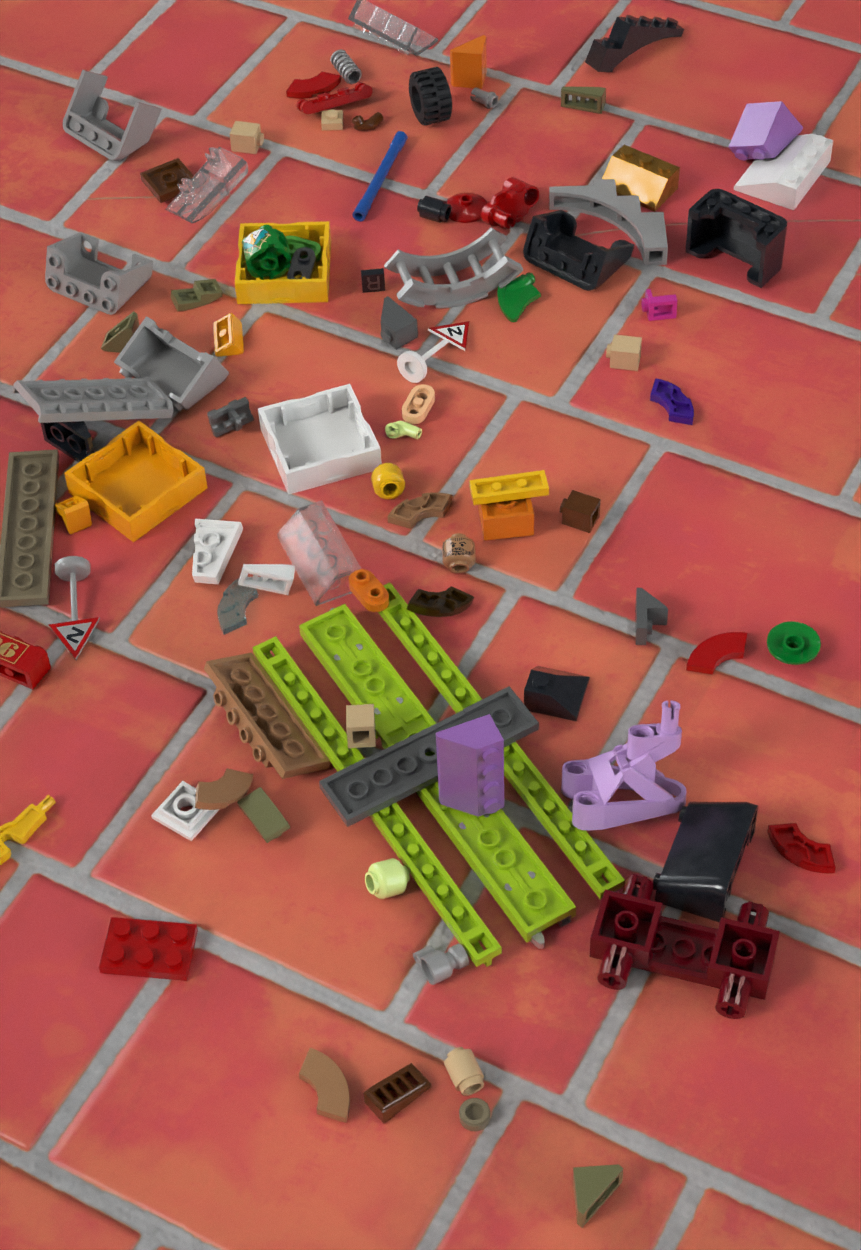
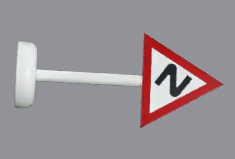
M470 321L428 328V331L443 340L422 356L414 351H405L398 357L397 366L402 376L412 383H419L427 374L425 360L448 343L465 351Z

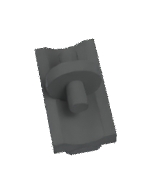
M246 397L239 400L235 399L220 409L207 412L215 437H219L234 429L239 431L243 428L242 425L254 420L249 408V401Z

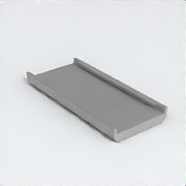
M130 377L124 379L103 378L94 380L60 379L55 381L17 380L12 391L13 393H20L39 415V423L172 418L173 414L172 401L149 377L133 379Z

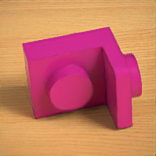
M651 289L645 290V298L641 299L642 311L647 313L649 321L676 318V294L653 297Z

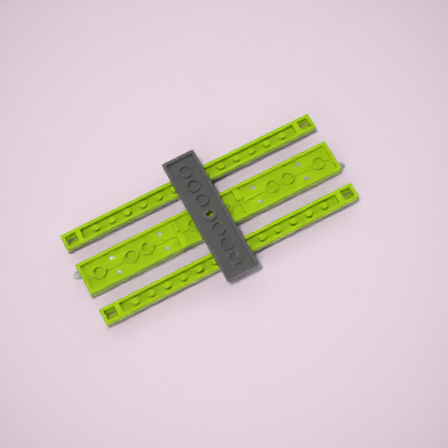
M390 582L383 585L389 593V605L385 610L378 613L456 712V714L438 723L433 720L346 604L337 608H331L330 611L299 625L300 636L351 705L374 704L376 739L381 738L384 750L370 757L364 758L357 748H348L346 732L276 636L254 646L253 654L337 770L336 773L319 781L320 789L347 827L368 816L371 818L455 938L464 947L467 955L476 967L483 963L486 967L490 966L492 959L502 954V947L399 807L398 801L415 792L526 943L530 941L537 948L543 949L545 940L541 931L557 922L561 927L570 923L571 919L576 916V906L502 809L495 813H487L478 817L441 805L438 789L437 732L490 714L504 739V776L600 900L603 898L605 889L616 892L624 887V878L587 831L574 827L572 824V812L516 743L517 740L539 730V722L510 686L482 699L416 614L407 610L408 604ZM602 874H603V875L605 876V878L609 881L608 884H607V883L605 882V880L602 878V876H601ZM479 941H481L482 944L484 945V947L486 948L485 951H484V949L482 948V946L479 944Z

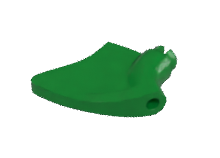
M530 272L515 278L501 289L498 286L497 296L500 309L506 318L513 323L519 319L531 302L541 297L540 292L532 285L535 283V276Z

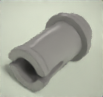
M477 87L471 92L472 95H475V97L470 96L471 100L484 104L486 108H494L498 103V96L495 92H486Z

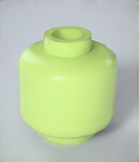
M395 858L371 864L368 872L365 874L367 890L379 899L403 894L407 888V882L410 880L407 867L403 866Z

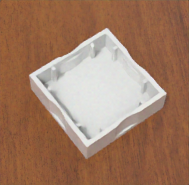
M350 384L317 392L305 398L287 400L258 408L261 432L288 495L373 472L377 466L382 464L381 448L370 425L365 421L361 413V406Z

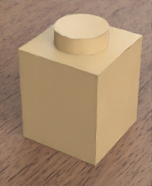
M235 121L229 134L231 150L234 152L256 154L264 142V134L261 133L260 124Z
M614 334L612 344H607L606 358H610V368L638 371L642 338Z
M374 704L346 705L348 748L376 747Z

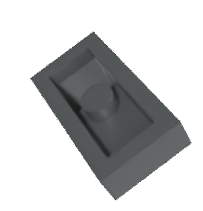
M636 588V645H646L647 635H652V625H667L668 608L643 588Z

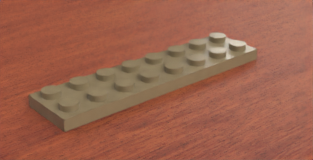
M58 449L9 452L0 544V607L49 604L55 524L54 505L56 504L59 469Z

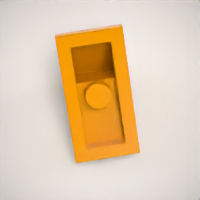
M76 495L54 505L56 513L62 516L69 534L92 525L87 500Z

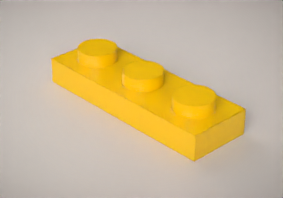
M545 470L469 480L473 505L549 495Z

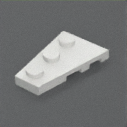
M195 519L193 579L195 583L219 584L243 531V526L241 522Z

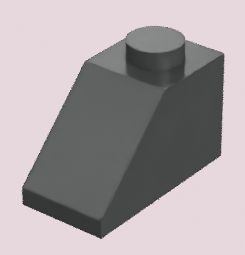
M388 296L384 298L381 315L380 334L383 341L387 344L389 343L397 350L418 337L417 319Z

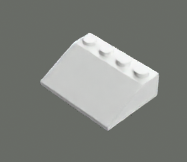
M816 134L797 135L775 158L755 159L735 184L734 190L794 210L831 161L833 140Z

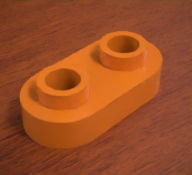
M359 569L350 574L349 588L368 611L380 612L388 607L389 593L372 572Z

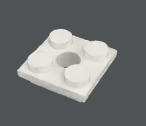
M182 781L151 817L192 841L220 809L203 810L195 808L196 788ZM186 806H192V807H193V808H192L191 810H189V811H181V810H180L182 807H186Z

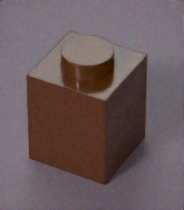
M572 490L568 499L564 498L560 506L562 524L590 533L600 517L601 499Z

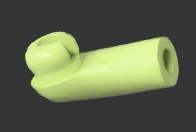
M396 421L387 424L385 432L389 438L393 439L409 436L418 440L421 437L422 429L404 421Z

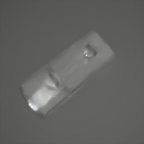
M221 147L209 148L210 155L205 153L207 161L191 179H181L182 185L177 183L180 192L165 210L193 224L205 218L247 175L248 164L242 157Z

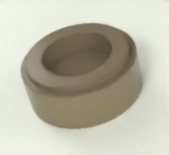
M470 1098L464 1101L459 1109L460 1123L469 1131H480L486 1128L490 1122V1108L488 1104L479 1098Z

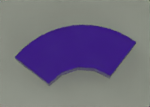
M655 378L650 401L659 403L666 409L669 414V421L693 425L694 409L690 398H687L676 385Z

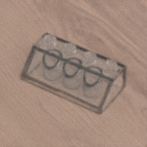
M357 0L348 18L355 23L353 27L362 32L365 29L369 30L368 35L377 40L380 37L384 38L383 43L392 48L394 45L399 46L397 50L407 56L410 52L418 56L438 41V38L366 0Z
M321 500L298 508L277 533V536L289 559L295 566L315 606L351 594L349 576L352 572L361 569L323 501Z

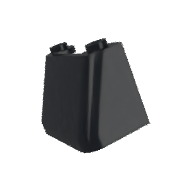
M563 210L533 216L523 248L525 259L529 263L584 290L597 289L625 264L632 255L634 244L626 240H617L612 243L610 249H607L603 246L598 247L575 236L576 220L574 216Z
M689 802L688 806H682L678 822H681L662 873H656L653 880V890L656 891L655 901L663 903L665 906L720 923L721 917L724 918L726 913L725 903L728 896L730 897L732 884L745 848L751 843L755 833L759 805L749 802Z

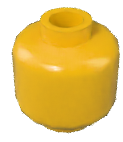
M383 463L372 472V485L375 493L380 498L391 500L400 496L404 491V477L397 465Z

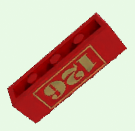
M0 630V676L34 690L51 668L47 651L41 646H33L17 636L12 637Z

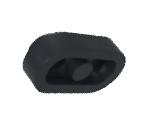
M301 247L294 252L287 279H296L297 275L306 277V279H312L316 265V256L311 248ZM304 255L308 256V257L305 258V259H302V258H301V257L304 256Z

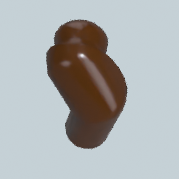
M377 112L368 120H363L361 115L356 116L352 119V123L358 131L372 130L384 118L381 113Z

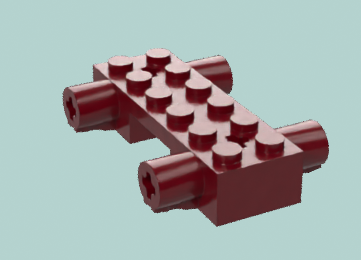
M637 874L628 876L622 893L605 889L590 938V957L602 960L597 980L601 985L614 990L624 989L632 967L718 988L720 990L715 1006L716 1011L730 1019H741L745 1016L750 996L765 1000L780 931L766 928L769 911L763 904L751 901L742 904L737 921L721 917L719 927L715 929L661 916L663 903L650 900L654 885L651 880L647 879L648 877L638 876Z

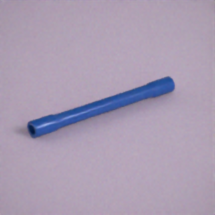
M398 131L390 143V148L363 198L359 201L352 214L355 220L361 222L366 218L374 198L397 155L401 152L408 139L406 133Z

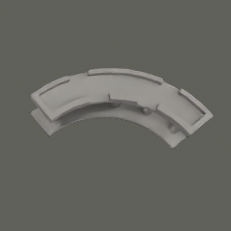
M492 227L477 240L456 251L434 256H420L398 249L384 264L385 269L399 273L403 280L404 286L396 294L400 301L417 307L435 305L436 308L457 307L483 299L488 296V292L498 286L500 289L503 288L524 270L520 263L504 256L500 246L508 238ZM493 253L497 263L484 272L479 261ZM471 266L475 277L460 282L456 271ZM447 274L451 283L434 284L431 276ZM411 276L422 277L423 282L414 280Z

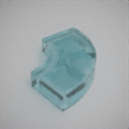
M239 578L226 588L218 605V621L224 635L247 625L245 609L251 601L258 597L255 588L238 585Z

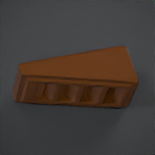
M411 1063L363 1093L364 1103L383 1123H386L431 1087V1083ZM412 1075L419 1084L414 1087L407 1079L408 1076ZM402 1082L408 1091L404 1092L398 1084ZM393 1089L399 1096L394 1098L389 1091ZM385 1096L389 1102L385 1104L380 1098Z

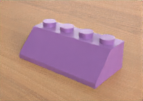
M488 714L437 732L438 789L441 805L478 817L487 813H495L499 809L504 808V739L491 715Z

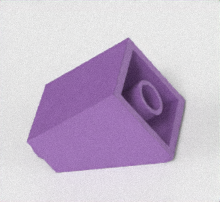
M782 101L746 104L729 144V149L735 154L736 158L743 161L747 159L763 160L775 158L802 131L803 127Z

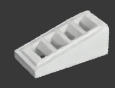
M243 564L238 585L288 595L294 580L295 566L287 564Z

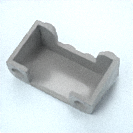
M82 232L47 246L45 282L48 288L55 293L109 315L115 314L152 276L153 261L137 254L132 255L131 268L125 271L97 260L99 239ZM84 241H88L91 244V252L85 249Z

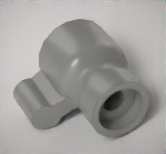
M459 943L450 947L446 953L441 950L436 951L432 946L413 953L414 960L421 966L426 979L432 985L449 978L454 968L461 969L469 965L468 955L464 947Z

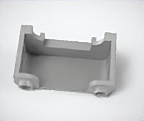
M146 316L114 363L121 368L119 373L126 378L149 377L172 401L175 409L181 411L182 408L188 410L224 382L229 372L212 355L207 352H198L172 336L167 330L160 329L154 320Z

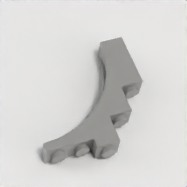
M615 179L593 180V185L549 187V210H568L601 218L618 227L632 239L642 255L644 265H667L668 244L664 212H641L639 195L617 196Z

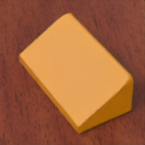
M229 313L214 322L215 355L220 357L243 354L241 321L233 313Z

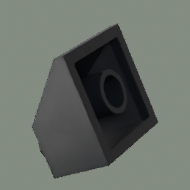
M537 666L530 671L524 689V705L531 712L577 721L590 677Z

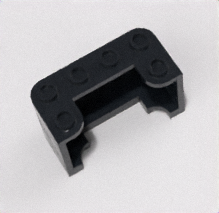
M712 189L689 209L685 252L697 258L708 257L716 249L752 265L747 272V280L751 284L762 288L782 268L787 221L785 218L725 190Z

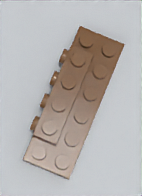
M253 653L206 661L204 670L216 685L213 695L214 702L218 707L222 706L225 709L228 723L237 726L241 741L249 743L252 747L255 761H262L266 768L274 767L282 779L329 768L331 763L329 758Z

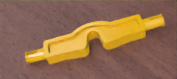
M47 795L37 806L30 804L12 822L0 826V866L10 859L12 854L10 848L4 842L12 840L19 844H25L32 834L46 821L45 813L56 804L53 797Z

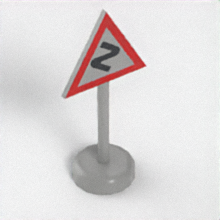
M67 556L55 563V574L60 579L70 582L71 621L49 624V627L74 659L77 660L97 626L100 617L78 620L76 581L87 578L91 572L90 562L83 557Z

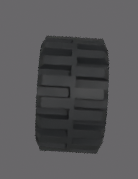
M439 67L412 72L409 79V96L418 121L422 125H429L449 120L452 113V97L448 81Z

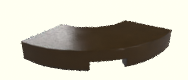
M452 586L442 592H428L418 589L409 601L407 610L431 617L453 616L468 609L474 597Z

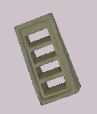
M561 88V107L602 113L606 104V88Z

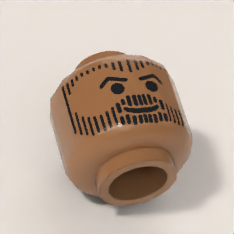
M457 533L443 542L442 562L451 572L465 573L474 566L476 552L475 543L472 539L464 534Z

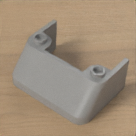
M82 70L63 119V129L66 133L106 158L120 161L148 143L162 109L136 102L124 131L106 120L109 106L108 102L100 96L108 77Z

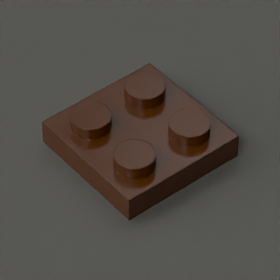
M179 158L140 173L142 182L160 203L199 188L198 180Z

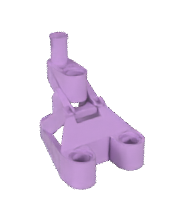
M670 700V708L668 707V701L662 703L661 723L631 726L628 729V742L625 745H617L612 751L590 759L572 760L563 764L561 793L573 799L572 824L574 827L587 831L604 830L677 813L681 810L682 806L686 805V787L677 780L666 778L663 773L656 769L655 763L675 752L681 745L682 729L678 726L680 710L678 702ZM616 760L618 766L611 765V763ZM617 788L634 790L645 799L608 802Z

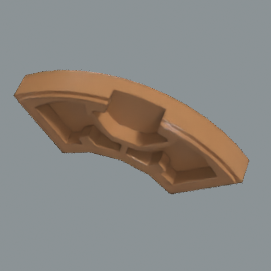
M424 493L422 497L412 500L406 499L387 516L388 523L411 529L424 518H444L453 501V495L447 493Z
M227 768L224 776L217 781L198 782L195 808L203 810L224 809L229 804L241 800L250 788L253 774Z
M310 1048L299 1072V1078L309 1083L316 1091L318 1096L316 1109L318 1115L346 1123L350 1110V1096L345 1076L331 1058L318 1050Z

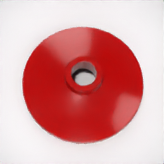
M475 193L453 195L447 200V204H450L452 207L449 218L460 223L476 222L482 219L481 212L487 201Z

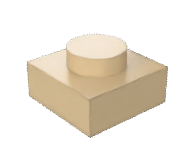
M331 109L322 111V131L343 130V110Z

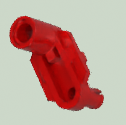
M514 177L508 178L503 184L502 191L493 195L492 200L483 207L481 218L491 226L511 229L510 226L513 228L515 223L522 221L523 217L528 214L529 209L536 205L540 192L537 187Z

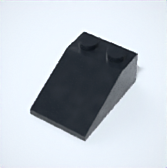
M84 421L41 423L44 440L77 462L95 453L91 435Z

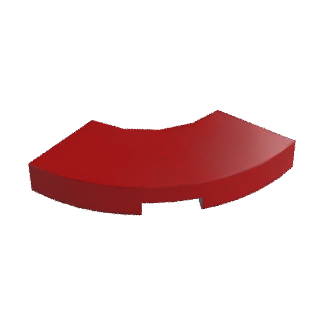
M322 71L310 79H294L286 90V95L289 98L304 99L312 98L313 94L328 93L340 84L341 75Z
M727 632L706 639L691 653L686 671L713 675L716 667L722 662L730 659H743L748 633Z
M797 823L768 825L767 832L772 844L789 862L812 872L835 873L836 866L830 844L818 843L808 839L800 831Z

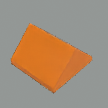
M485 35L450 50L451 85L453 87L483 88L487 72Z

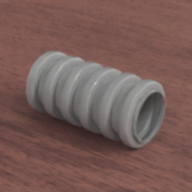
M345 50L335 51L330 58L332 65H334L348 84L357 83L362 75L361 70Z

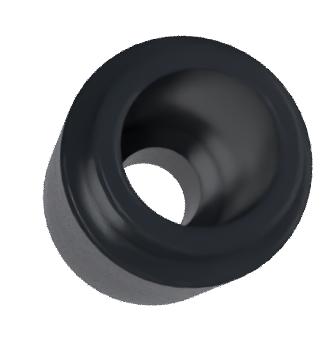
M430 196L420 199L417 206L420 217L439 223L442 221L447 222L452 210L451 205L447 204V201Z

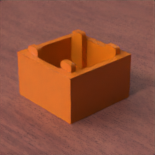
M531 498L478 505L484 541L534 535V512Z

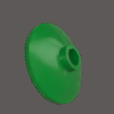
M800 622L780 623L773 627L767 636V648L771 655L786 664L801 665L808 663L818 655L821 647L820 637L817 632L810 626Z

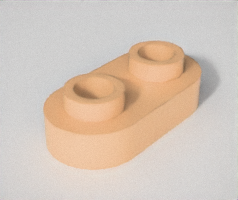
M422 384L415 386L411 390L402 406V418L405 422L419 424L425 420L435 402V391L431 386Z

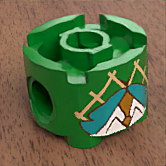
M263 225L260 229L250 233L242 240L246 266L251 276L264 280L263 277L268 276L269 279H276L289 270L291 255L287 238L283 232L273 229L271 225Z

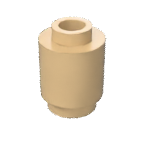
M458 1047L447 1054L448 1058L444 1061V1065L457 1091H461L463 1096H469L484 1087V1075L471 1049Z

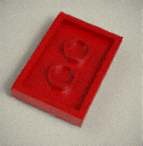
M111 917L99 964L100 973L187 981L198 932L197 924Z

